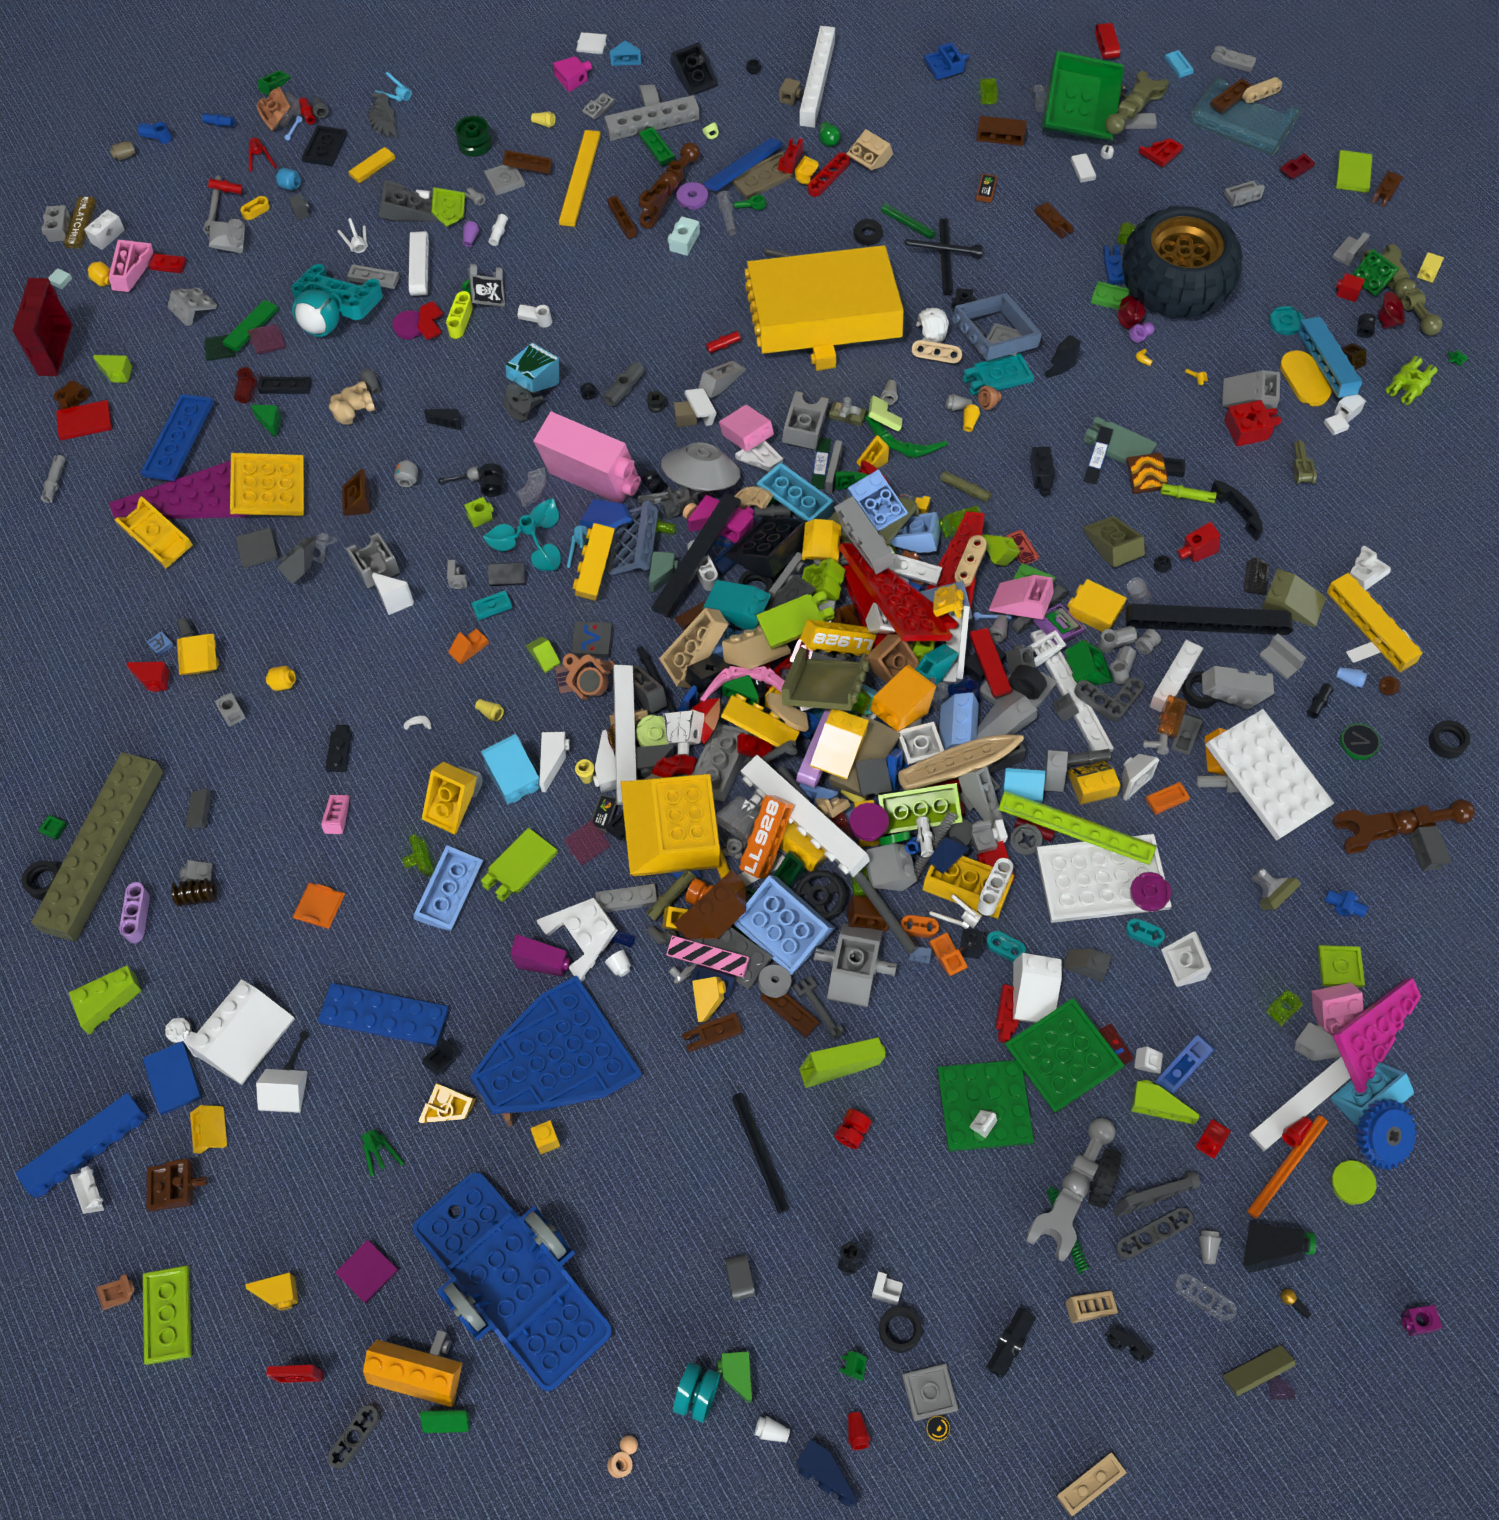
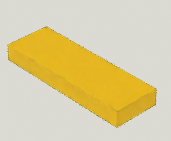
M383 147L348 171L349 176L358 183H361L396 159L395 155Z

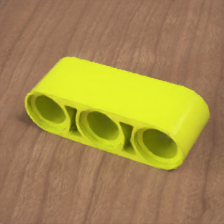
M466 291L457 293L446 320L449 336L453 339L463 336L473 310L471 296Z

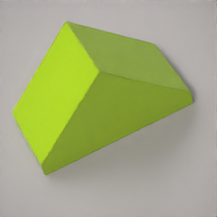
M540 637L526 645L527 650L544 673L561 665L548 639Z

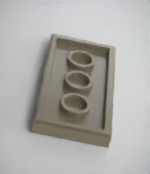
M780 152L759 162L732 180L731 183L747 200L795 177V169L792 174L777 170L779 160L784 156V153Z

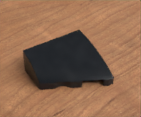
M1072 335L1065 338L1058 345L1056 353L1051 360V363L1054 364L1053 367L1046 371L1044 376L1047 378L1054 377L1074 367L1077 362L1081 341Z

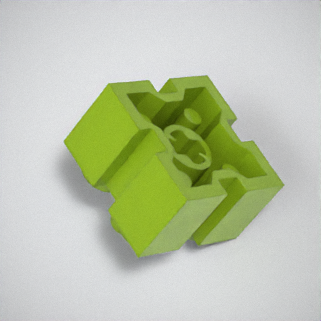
M829 558L821 561L819 566L813 564L804 567L802 579L815 588L812 594L824 591L827 600L836 601L840 598L841 587L839 585L843 582L845 569L835 560Z

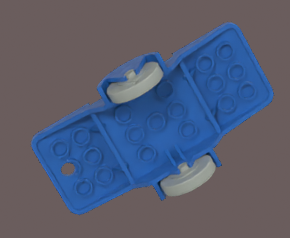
M475 1172L468 1175L414 1222L413 1232L451 1278L437 1290L438 1294L477 1342L492 1329L542 1390L548 1392L556 1389L611 1337L612 1329L608 1321L562 1267L576 1253L567 1245L554 1226L542 1216L535 1205L520 1217L481 1173ZM452 1206H458L461 1212L459 1216L453 1218L449 1216V1209Z

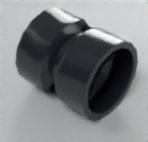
M494 463L483 465L480 468L481 493L488 497L501 495L504 491L502 467Z

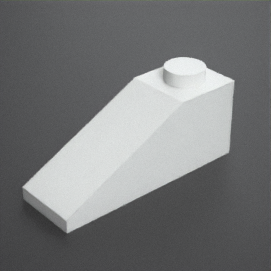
M606 730L602 731L594 768L596 775L593 776L595 787H600L601 793L616 789L615 755Z
M542 732L539 783L542 792L547 791L566 759V751L570 750V740L566 739L565 732Z

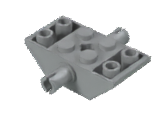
M843 923L836 950L830 951L816 947L814 961L832 963L833 966L827 996L828 1000L868 1007L874 974L878 972L895 976L897 963L881 961L877 958L883 931L870 928L848 927V924Z

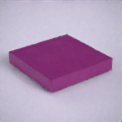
M367 1239L335 1273L367 1304L399 1270Z

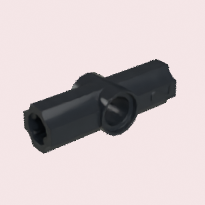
M849 1241L841 1246L837 1268L842 1271L843 1275L850 1276L853 1273H857L862 1252L857 1247V1243Z
M1019 1307L1009 1327L1004 1330L996 1345L997 1348L986 1366V1369L995 1376L1003 1379L1014 1357L1018 1356L1026 1341L1025 1338L1036 1319L1032 1313Z

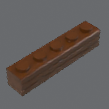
M617 195L607 198L608 206L627 239L636 237V227Z

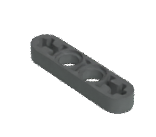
M1061 584L1053 589L1054 593L1048 609L1056 606L1066 597L1068 590ZM1020 616L1014 621L1011 628L1017 634H1021L1035 622L1033 618Z
M1178 1208L1122 1238L1116 1245L1115 1251L1117 1256L1123 1260H1130L1184 1231L1193 1222L1192 1213L1186 1208ZM1179 1214L1187 1217L1185 1223L1181 1221L1174 1227L1173 1222L1178 1219ZM1158 1224H1167L1170 1229L1169 1233L1166 1235L1161 1234L1158 1231ZM1141 1233L1148 1234L1151 1238V1243L1148 1245L1142 1244L1139 1240V1235ZM1135 1242L1136 1246L1131 1248L1130 1254L1121 1251L1123 1244L1129 1246Z

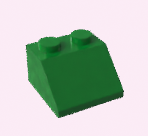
M1082 640L1065 650L1067 655L1066 661L1072 668V677L1076 683L1081 680H1087L1093 685L1113 682L1101 649L1086 640Z

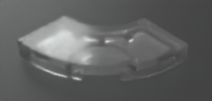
M544 467L527 472L528 480L526 485L517 491L523 508L534 503L546 487L547 479Z

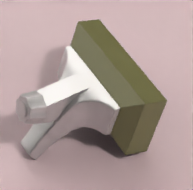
M845 397L843 403L833 402L829 418L862 427L867 409L852 406L851 398Z
M1264 868L1259 869L1252 876V881L1259 884L1263 889V898L1259 903L1263 910H1275L1301 885L1297 878H1272Z

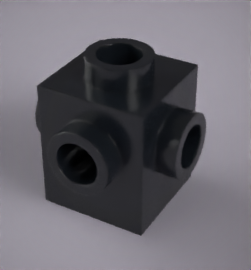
M957 288L956 297L952 298L951 308L955 309L957 305L976 301V299H973V290Z

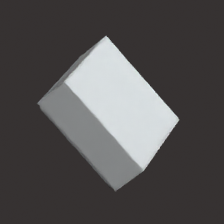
M1341 414L1329 417L1324 421L1325 426L1332 435L1344 432L1349 428V424Z

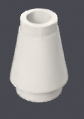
M760 1416L754 1435L759 1436V1439L786 1443L790 1429L768 1416H765V1418Z

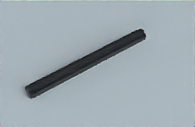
M941 218L939 220L940 243L949 244L948 219ZM941 250L943 294L951 295L950 251Z
M742 1093L732 1096L733 1103L776 1210L779 1214L788 1211V1204Z

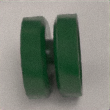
M473 115L466 116L456 123L455 133L458 147L462 154L469 157H478L486 154L491 149L490 129L488 122L484 118Z

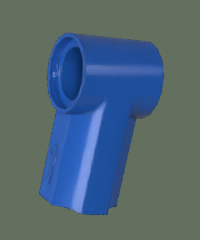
M158 122L155 125L140 123L138 126L140 137L158 139L162 144L169 143L172 140V135L165 122Z

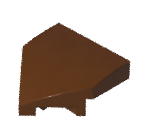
M854 603L835 609L834 623L862 626L855 616L856 611L854 609L856 608Z

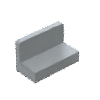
M1364 232L1358 240L1348 236L1333 254L1332 258L1350 266L1366 247L1370 235Z
M1279 634L1273 637L1270 645L1259 655L1261 659L1285 679L1290 678L1302 668L1306 657Z

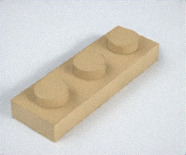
M1111 1452L1056 1497L1070 1517H1072L1127 1472Z

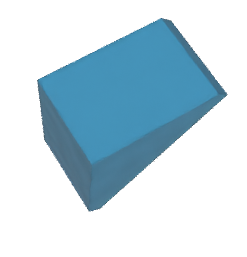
M626 40L610 51L611 66L641 65L640 50Z

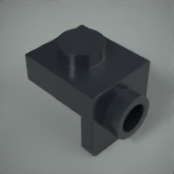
M441 1037L438 1040L437 1047L423 1058L422 1064L438 1076L454 1062L457 1048L451 1042Z

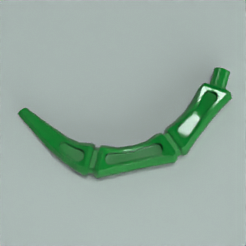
M868 414L865 416V420L875 437L877 435L880 436L890 449L898 451L908 458H918L948 445L947 441L930 445H912V443L900 442L893 438L881 426L880 422L870 418Z

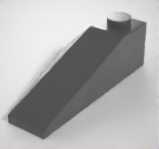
M384 180L378 217L394 221H440L431 213V199L420 197L416 191L412 193L400 183Z

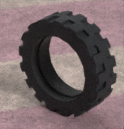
M1105 1148L1093 1179L1088 1204L1105 1209L1116 1182L1122 1153Z

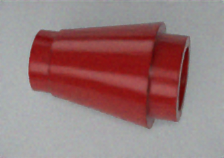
M1303 1116L1286 1127L1282 1134L1284 1142L1291 1147L1300 1146L1313 1126L1312 1121Z
M853 1412L848 1414V1444L851 1445L852 1450L868 1448L871 1438L861 1413Z

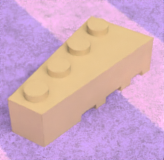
M705 607L659 658L676 686L691 688L685 681L687 666L710 657L723 635L728 622L720 610Z

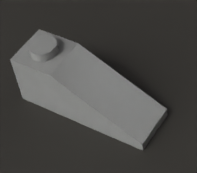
M730 361L703 371L698 389L703 388L710 398L717 396L739 378L746 368L735 361Z
M987 766L958 777L963 794L984 821L990 820L993 825L994 821L1003 820L1001 811L998 810L999 804Z

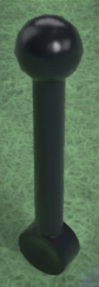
M307 1031L300 1033L301 1038L289 1062L284 1065L285 1070L292 1069V1063L303 1041L309 1037Z

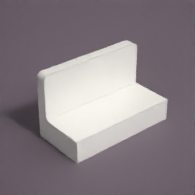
M704 389L685 390L684 394L695 415L698 418L702 417L706 426L712 425L716 411Z

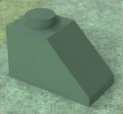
M653 552L649 577L650 592H655L665 585L678 567L675 553Z

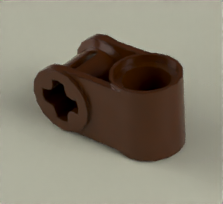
M71 380L67 385L54 393V399L59 403L60 410L75 407L89 396V390L75 380Z

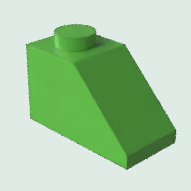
M749 1352L722 1353V1360H718V1372L720 1375L723 1374L724 1382L747 1403H752Z

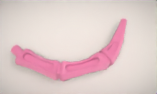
M730 666L729 669L725 668L716 676L700 700L705 701L725 682L746 675H750L751 679L760 682L764 681V683L772 685L781 694L785 680L772 669H767L765 666L755 667L750 670Z

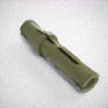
M946 470L941 475L940 481L966 492L970 497H976L987 503L992 496V492L982 489L978 484H972Z
M686 869L680 878L662 896L657 898L658 900L646 911V914L656 921L665 908L671 906L673 901L696 878L695 875Z

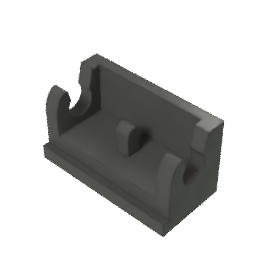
M1438 826L1418 827L1408 836L1422 872L1441 869V865L1451 862Z

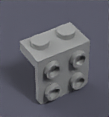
M197 287L193 289L171 290L168 301V308L186 326L192 325L195 311L216 309L217 304L202 289Z

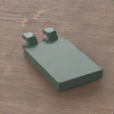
M1095 417L1091 429L1088 428L1083 439L1086 443L1095 446L1101 426L1113 429L1106 456L1126 465L1127 457L1152 454L1157 446L1156 442L1113 422H1105L1104 419Z

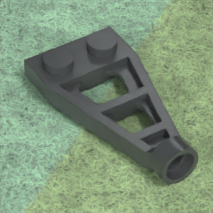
M1195 1171L1184 1173L1182 1180L1139 1193L1136 1190L1128 1192L1124 1195L1123 1199L1117 1202L1118 1205L1112 1211L1115 1217L1119 1218L1185 1191L1199 1188L1201 1185L1199 1176Z

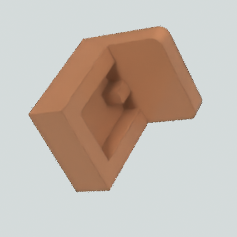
M126 1274L121 1275L120 1280L96 1288L102 1311L130 1301L132 1293H134V1286L132 1280L127 1279Z

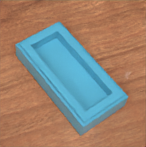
M1179 50L1165 54L1164 59L1179 78L1193 74L1194 69Z

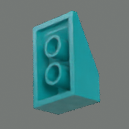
M716 580L702 609L706 607L720 610L726 621L744 630L755 629L758 624L756 615L764 612L771 594L755 586Z

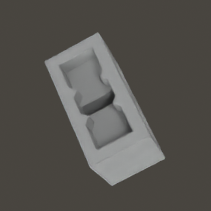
M66 205L46 207L45 214H43V235L46 236L49 242L68 241L71 216Z

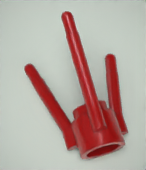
M254 137L250 139V149L248 150L249 171H252L253 154L259 155L262 151L272 166L277 168L266 147L262 145L261 140Z

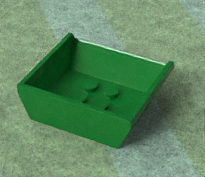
M1057 51L1049 73L1041 129L1084 138L1113 141L1114 135L1107 132L1105 122L1107 117L1118 112L1124 74L1123 64Z

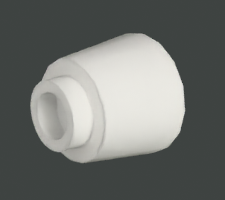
M624 950L616 952L605 961V964L615 975L622 977L630 972L629 967L631 965Z

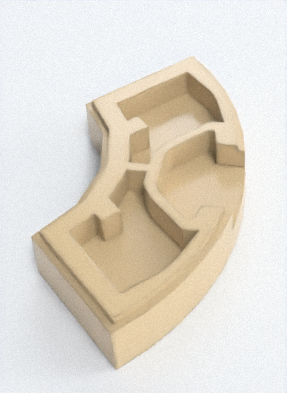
M752 486L740 490L734 497L741 499L739 507L742 509L753 505L766 509L773 494L763 487Z
M767 694L768 705L775 715L782 718L786 725L796 730L807 732L809 727L805 712L799 711L793 706L783 705L782 694Z

